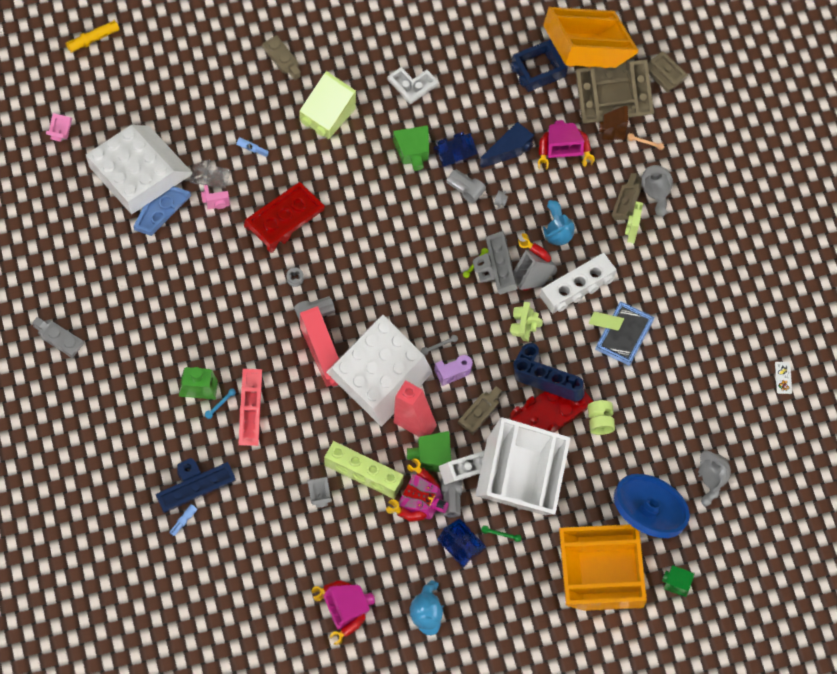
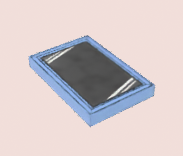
M620 301L613 316L624 318L620 329L617 331L606 328L595 350L630 366L655 317Z

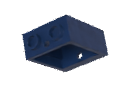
M551 39L513 54L512 62L510 63L513 72L519 76L520 85L525 87L527 92L565 78L568 71L567 65L564 64ZM545 53L554 69L531 78L522 62Z

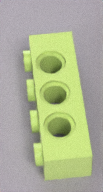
M335 441L332 442L324 457V466L392 499H395L403 484V474Z

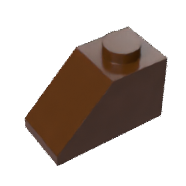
M628 106L620 107L603 115V120L599 121V132L602 133V140H624L628 126Z

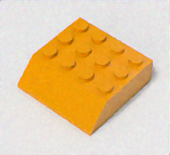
M548 7L543 26L565 65L570 67L616 68L638 53V48L615 11Z
M630 524L559 528L566 606L583 611L644 608L647 598L639 530Z

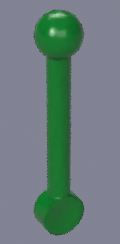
M486 525L481 528L483 534L492 533L514 539L516 542L522 540L519 534L503 533L489 529Z

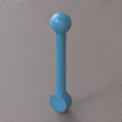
M231 388L228 394L211 411L205 412V417L211 419L213 413L226 400L236 394V390Z

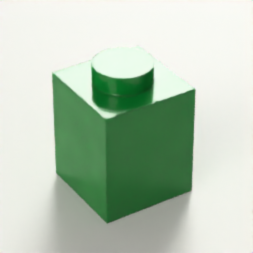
M672 565L670 571H665L662 582H665L664 590L686 597L695 573Z

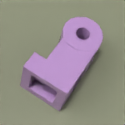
M461 355L456 361L445 365L443 361L435 363L434 371L441 385L444 386L469 375L473 362L469 356Z

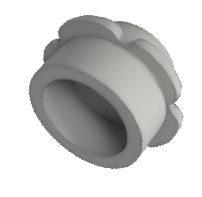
M498 191L494 205H497L498 208L506 204L508 198L505 195L506 191Z

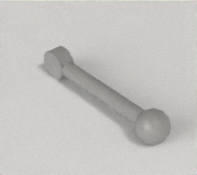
M452 335L451 338L429 348L423 347L421 353L424 356L428 355L431 350L450 342H456L458 337L457 335Z

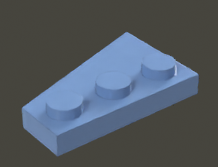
M173 186L143 207L133 226L134 230L152 236L191 197V192Z

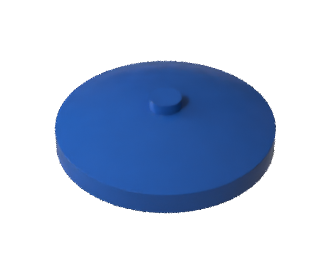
M631 474L624 477L614 491V502L618 512L631 526L647 535L658 538H672L681 534L689 522L690 512L684 498L675 488L659 478L646 474Z

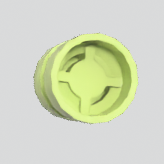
M599 400L588 404V416L591 418L589 426L592 434L605 435L615 431V422L612 417L614 414L612 402Z

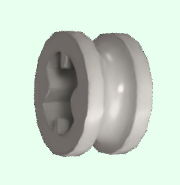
M291 268L287 272V283L292 287L300 286L304 279L303 272L299 268ZM292 275H298V279L292 280Z

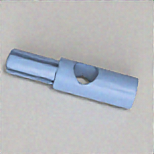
M239 137L236 145L265 157L269 154L268 150L258 147V145Z
M190 504L183 513V516L177 520V523L170 530L171 535L175 536L185 526L187 521L197 511L195 506Z

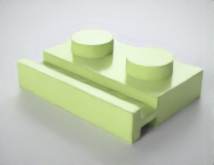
M636 201L633 214L629 215L625 235H628L627 242L635 243L643 207L642 202Z

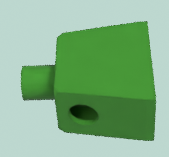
M428 126L393 131V142L402 163H412L413 170H422L424 168L423 161L429 160Z
M185 367L181 376L179 397L216 400L218 380L213 371L199 367Z
M446 431L419 437L418 448H407V460L419 459L420 468H424L427 471L440 472L438 466L451 461L450 432Z

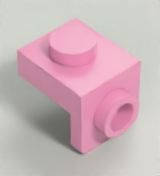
M53 113L49 131H46V134L51 135L50 139L60 142L62 138L68 139L72 118Z
M204 185V192H201L202 202L207 203V209H223L230 206L228 191L209 194L208 185Z

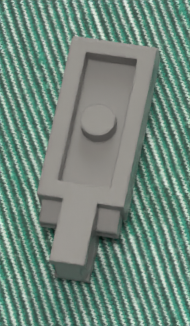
M36 317L32 322L33 327L39 330L38 335L41 336L42 340L71 358L76 355L84 344L83 340L53 321L47 320L45 322Z

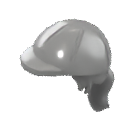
M652 165L643 172L641 185L649 197L656 199L655 213L664 217L668 213L666 209V196L672 189L673 178L666 168L660 165Z
M703 451L700 455L698 477L702 476L704 484L710 488V491L701 499L703 506L707 507L713 499L719 496L720 488L729 481L731 469L729 462L723 456L710 451Z

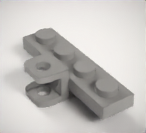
M501 231L487 236L486 241L489 254L478 256L473 260L474 269L479 275L480 282H488L495 279L499 295L518 289L504 232Z

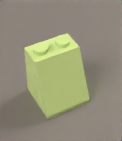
M326 71L300 109V121L306 127L310 126L319 136L330 139L356 109V90Z

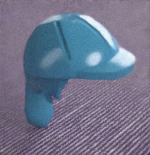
M549 200L547 207L554 219L548 224L547 229L543 226L545 239L553 245L567 244L573 238L574 223L565 214L562 215L561 205L557 201Z
M434 580L424 585L423 591L413 599L409 608L410 617L414 625L426 635H434L439 631L444 606L440 604L439 598L432 593L439 585Z

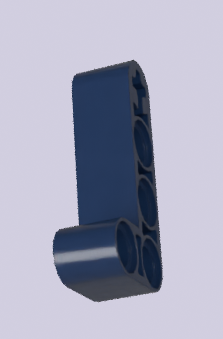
M527 343L522 347L513 364L515 379L518 382L571 401L583 399L585 392L582 378L541 364L539 348L536 344Z

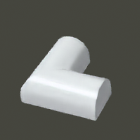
M400 67L387 76V80L410 105L439 84L428 70L412 79Z

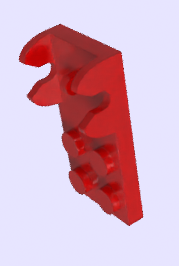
M298 182L245 219L244 228L247 231L251 230L267 246V250L273 253L280 241L285 244L289 240L291 233L324 211L325 205L301 182Z
M544 391L536 398L534 396L529 397L523 407L516 406L510 413L509 419L555 433L588 409V404L594 401L586 392L582 400L571 401Z

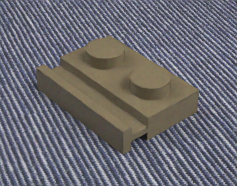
M664 51L648 63L649 75L667 93L687 79L688 74Z

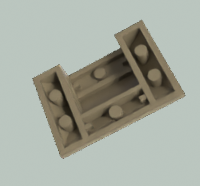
M647 60L622 63L616 68L590 67L575 69L582 124L602 121L604 114L623 106H628V118L654 114Z

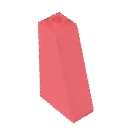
M316 306L300 312L301 332L326 387L331 385L337 386L338 384L326 372L339 358L320 310Z
M405 380L395 396L394 423L418 437L431 435L437 424L422 389Z

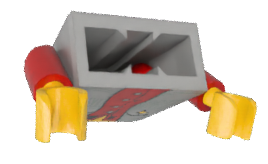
M522 233V237L526 241L522 242L518 239L519 246L521 248L528 247L529 250H525L514 269L517 288L527 291L535 287L544 286L548 278L556 274L557 267L552 262L550 254L535 242L531 243L529 236Z

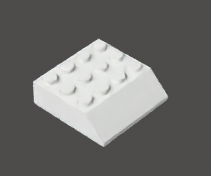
M130 125L86 154L89 168L131 214L192 175V171L150 126Z
M382 315L326 373L382 427L394 414L395 396L405 380L420 387L433 372L425 356Z
M501 417L487 438L475 496L542 515H555L570 437Z

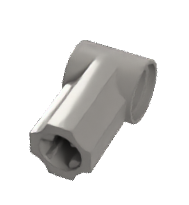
M457 169L453 170L447 179V184L461 192L462 196L470 203H475L486 190L485 185L480 180H472Z
M330 296L313 302L302 301L296 304L294 309L299 322L300 312L318 306L322 317L335 313L334 304Z
M441 478L443 500L448 502V509L444 516L448 518L461 516L460 496L462 495V480L444 485Z

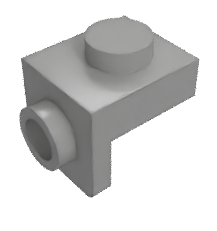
M327 476L307 480L311 504L316 505V508L328 506V502H332V499L330 497Z

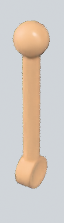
M629 133L627 136L629 141L636 140L655 146L659 150L664 149L663 143L657 144L635 137L633 133Z

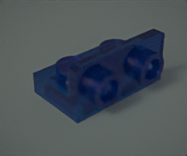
M463 131L453 135L454 139L450 141L447 138L437 141V146H434L433 149L437 150L443 167L478 154L470 133L464 134Z
M460 518L445 527L438 537L441 545L462 567H465L472 558L483 552L486 548Z

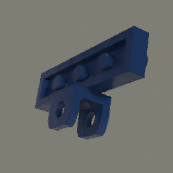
M189 458L177 465V472L181 483L155 494L163 513H166L236 481V478L228 462L201 474L197 463L192 458Z

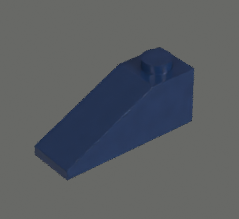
M517 122L481 156L480 167L485 168L521 156L525 151L528 152L534 145V135Z

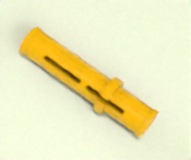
M112 20L90 32L81 33L79 37L66 42V47L70 53L82 47H88L92 42L119 31V26L115 20Z

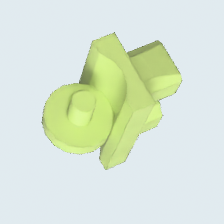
M524 302L523 307H514L513 317L521 321L520 324L512 323L510 327L512 336L521 337L523 341H529L530 332H535L536 327L543 325V320L538 318L539 313L534 312V309L530 308V302Z

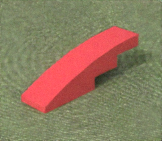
M243 369L239 445H259L262 369Z

